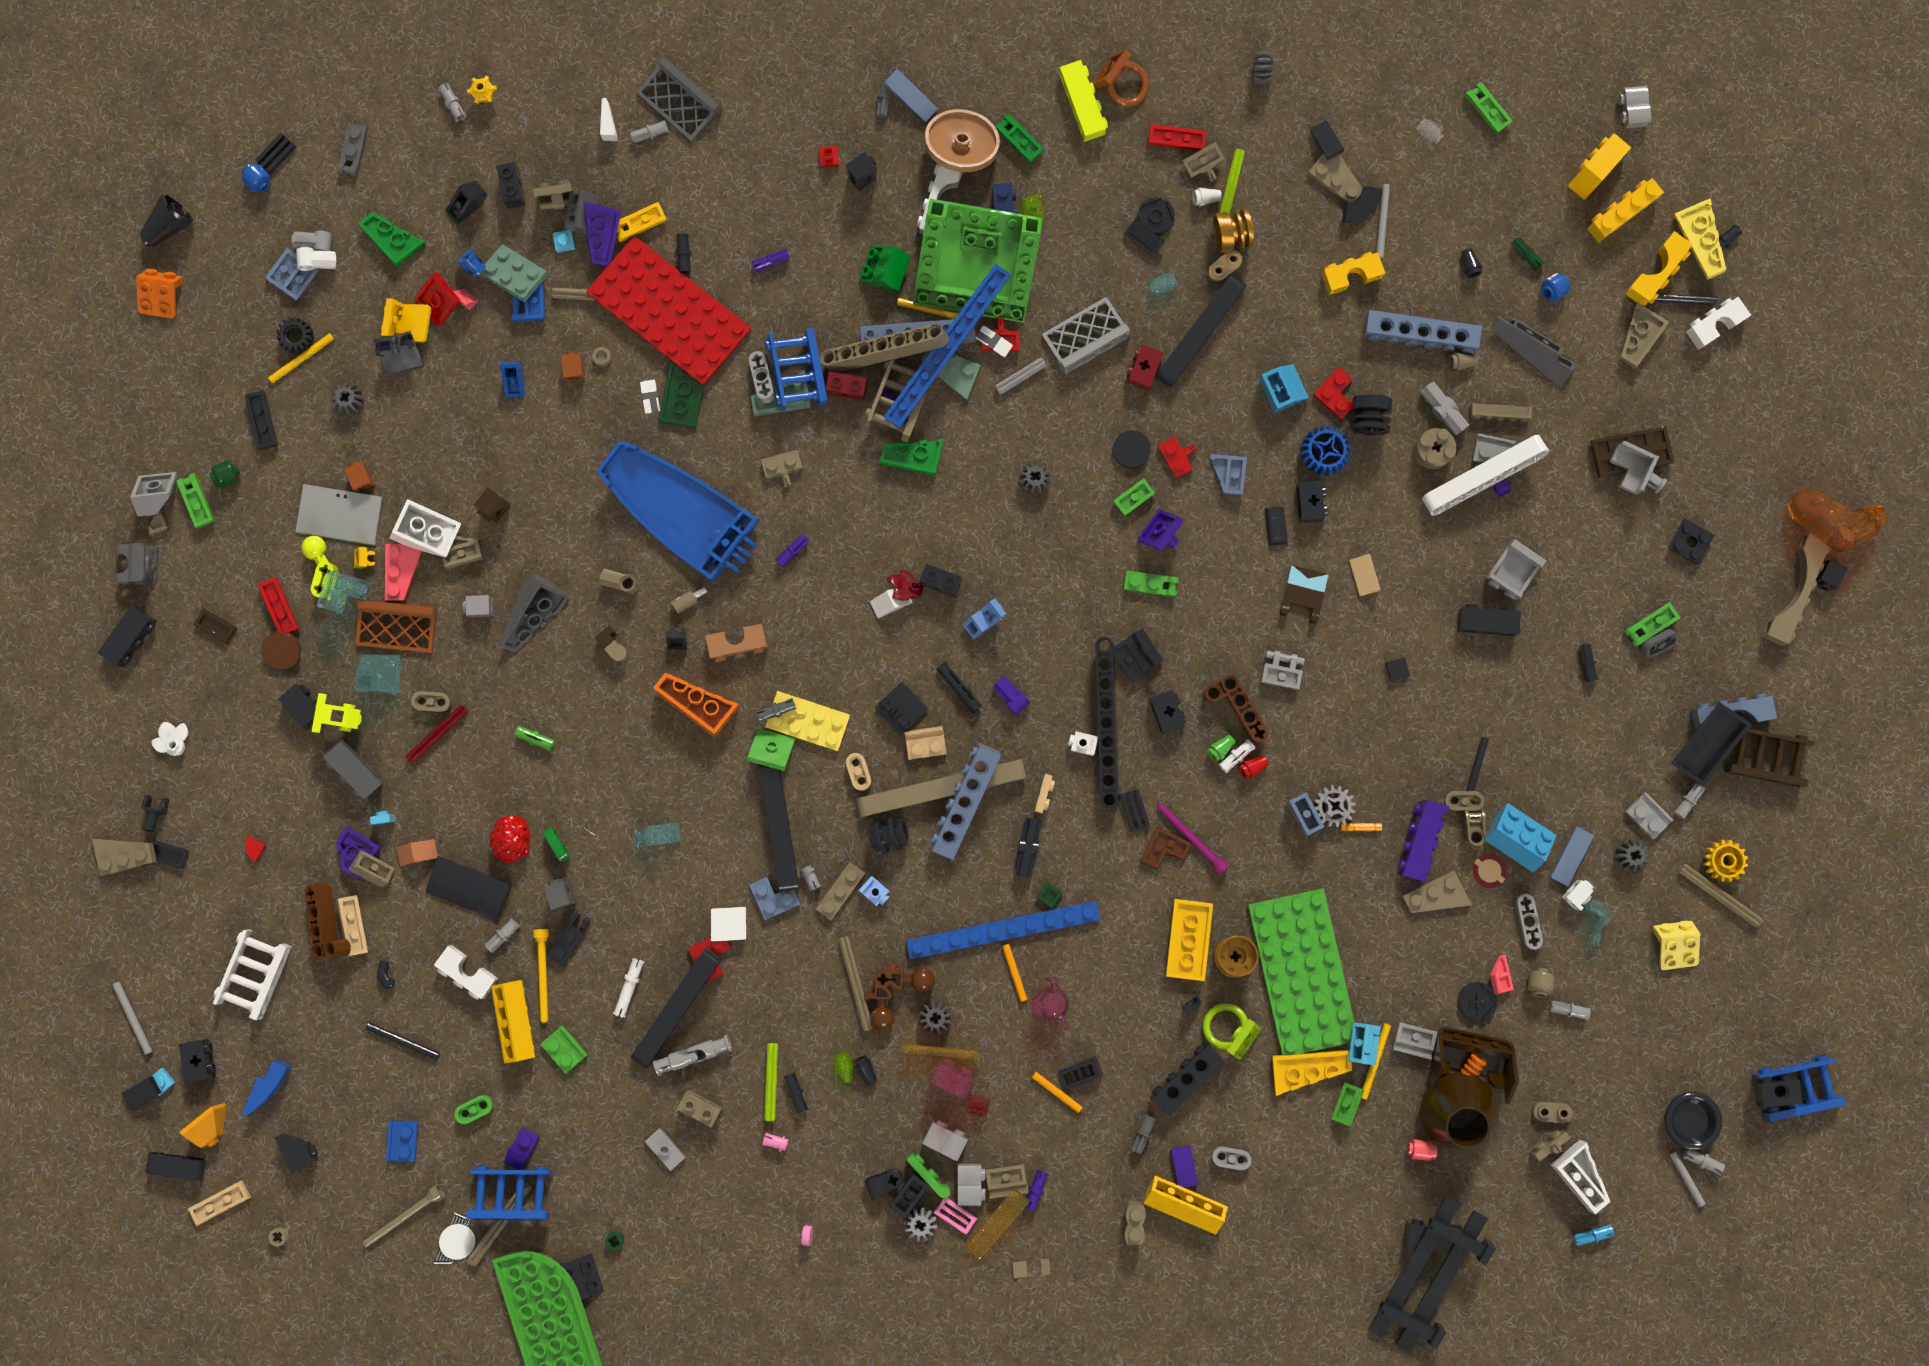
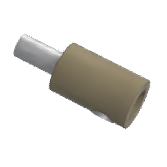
M705 587L694 593L690 590L671 603L677 613L680 614L698 603L697 598L706 594L707 590Z

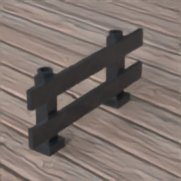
M1447 1195L1434 1217L1429 1219L1426 1231L1387 1298L1380 1303L1378 1313L1368 1328L1370 1332L1383 1338L1392 1321L1404 1326L1405 1328L1396 1345L1408 1352H1411L1419 1336L1426 1338L1429 1346L1437 1350L1446 1335V1331L1443 1325L1437 1322L1431 1325L1428 1321L1469 1251L1475 1254L1480 1263L1487 1265L1496 1250L1493 1243L1486 1238L1482 1242L1477 1240L1488 1217L1473 1211L1462 1231L1449 1225L1461 1204ZM1441 1237H1444L1453 1242L1454 1245L1412 1315L1400 1307Z

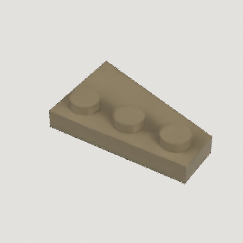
M1322 154L1308 172V175L1345 203L1355 201L1362 192L1363 188L1340 155L1327 160L1324 154Z
M1637 302L1620 360L1636 369L1668 326L1669 321Z
M92 839L100 876L157 862L153 843Z
M1454 870L1402 895L1410 913L1472 905Z

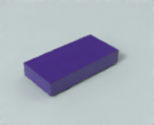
M1190 1145L1171 1149L1178 1185L1183 1188L1198 1185Z

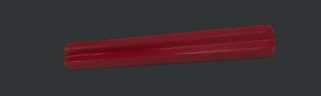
M459 705L406 755V758L411 763H415L468 713L467 709L463 705Z

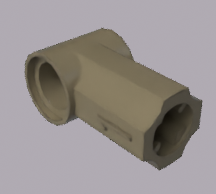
M603 569L599 578L600 585L621 590L628 594L636 593L640 586L639 581L635 577L608 569ZM633 580V586L626 589V582Z

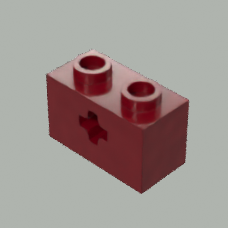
M1142 345L1141 350L1137 349L1133 357L1136 363L1134 367H1129L1126 375L1129 378L1128 384L1149 391L1164 353ZM1143 364L1147 365L1145 371L1141 370Z
M829 372L826 386L827 395L865 400L866 377Z

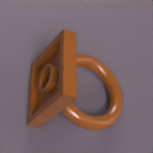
M1126 49L1113 54L1092 83L1095 89L1107 86L1111 99L1118 105L1133 107L1141 103L1146 97L1149 81L1146 72L1140 65L1127 61L1131 53ZM1124 69L1135 71L1141 80V90L1133 99H1123L1117 94L1114 83L1121 77Z

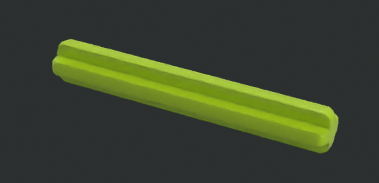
M1236 149L1234 152L1220 213L1228 212L1230 215L1245 154L1243 150Z
M768 1043L765 1121L775 1120L777 1043Z

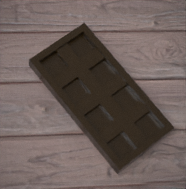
M1667 426L1590 441L1598 478L1626 472L1625 469L1609 462L1616 446L1622 441L1629 442L1658 456L1655 467L1675 463Z

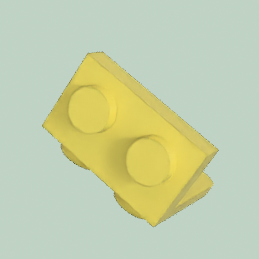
M1692 921L1664 923L1653 926V932L1660 942L1659 967L1662 970L1698 965L1700 932Z

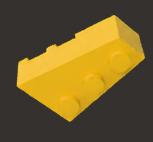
M1615 133L1609 139L1605 137L1598 145L1600 149H1594L1588 156L1591 160L1586 159L1579 166L1581 171L1568 185L1569 188L1584 200L1631 148Z

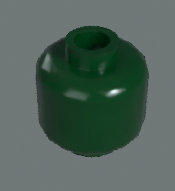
M223 461L212 466L209 475L216 487L219 486L225 489L238 483L237 475H240V471L236 464L231 465L229 461Z

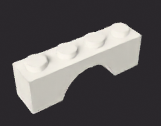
M938 163L936 164L934 170L936 178L935 181L930 182L928 189L930 196L929 199L925 198L922 208L925 211L923 217L919 216L917 222L919 234L923 235L930 199L938 200L945 191L958 188L963 172L952 171Z

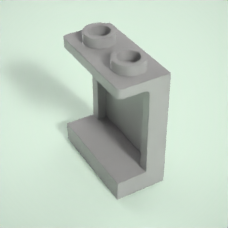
M1514 539L1508 544L1485 579L1489 581L1488 584L1492 588H1499L1504 591V595L1510 600H1519L1537 571L1544 566L1546 560Z

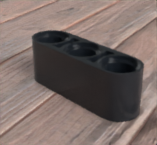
M149 1152L145 1173L187 1180H202L206 1159Z

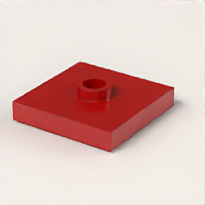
M438 272L430 276L414 297L419 305H429L431 307L430 319L437 327L443 325L461 301Z

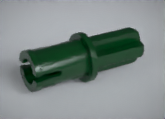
M1517 237L1511 243L1521 254L1522 259H1525L1535 271L1545 263L1533 251L1534 248L1531 249L1521 237Z

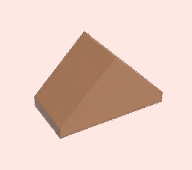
M435 839L396 847L400 866L437 859L438 856Z

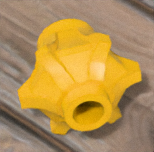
M485 76L483 79L472 78L473 83L471 88L467 90V93L475 98L474 102L476 104L491 102L497 87L489 82L488 76Z

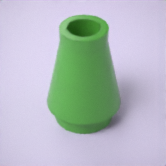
M1227 735L1210 745L1207 753L1211 759L1218 762L1223 760L1236 742L1230 735Z

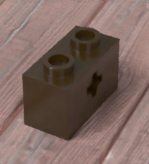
M487 488L474 504L478 508L477 513L488 522L493 520L496 523L511 506L490 488Z

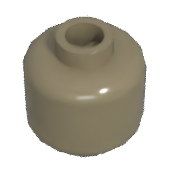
M1537 968L1536 971L1530 972L1527 988L1532 993V996L1547 998L1553 992L1555 977L1549 973L1548 969Z

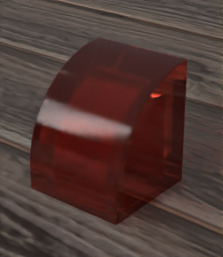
M971 1093L966 1113L986 1117L990 1098Z

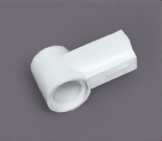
M309 247L296 249L298 270L311 271L315 268H336V254L333 251H314V249Z

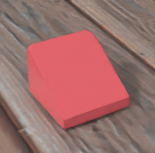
M467 289L454 291L461 300L460 303L468 310H471L478 302V299Z

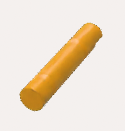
M1346 823V825L1341 824V831H1382V824Z

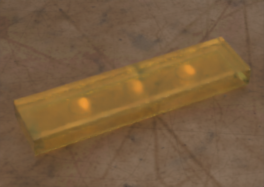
M910 1043L902 1045V1052L980 1060V1052L978 1050Z
M1014 1188L968 1241L965 1248L980 1260L1030 1200Z

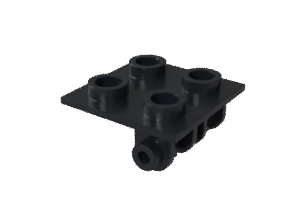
M411 331L374 340L376 346L375 353L377 356H380L387 375L424 365Z
M903 682L875 707L900 735L928 710Z
M592 1253L568 1263L559 1264L574 1281L581 1300L604 1291Z

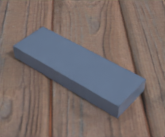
M898 69L884 82L924 123L937 111L938 108Z
M1575 826L1549 878L1568 887L1594 835Z

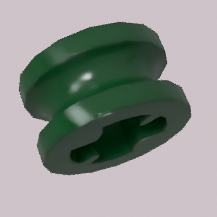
M617 1231L611 1232L605 1239L606 1247L612 1251L620 1249L624 1243L623 1235ZM614 1236H617L620 1244L617 1243L616 1246H613L610 1237L612 1239Z

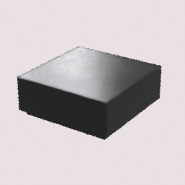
M1405 657L1385 663L1390 681L1410 676Z

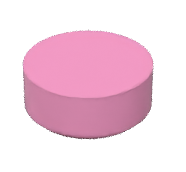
M805 1225L803 1227L801 1239L803 1246H811L813 1226Z

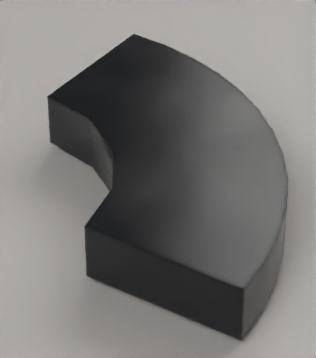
M1363 186L1360 196L1355 201L1344 203L1342 222L1351 223L1366 218L1376 208L1383 189Z

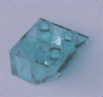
M361 655L355 672V692L400 694L401 655Z

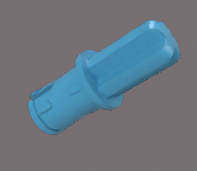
M1610 1224L1596 1229L1590 1228V1231L1576 1234L1574 1241L1577 1246L1591 1242L1598 1243L1600 1240L1614 1237V1230Z

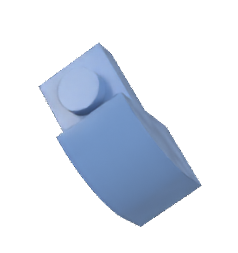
M993 599L984 608L968 618L962 625L974 640L1002 620L1006 612L997 600Z

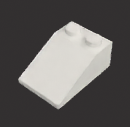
M407 499L389 539L407 547L446 558L461 523Z

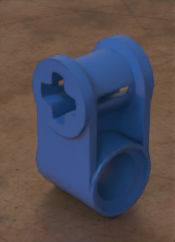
M471 248L457 260L458 264L472 277L479 275L486 267Z

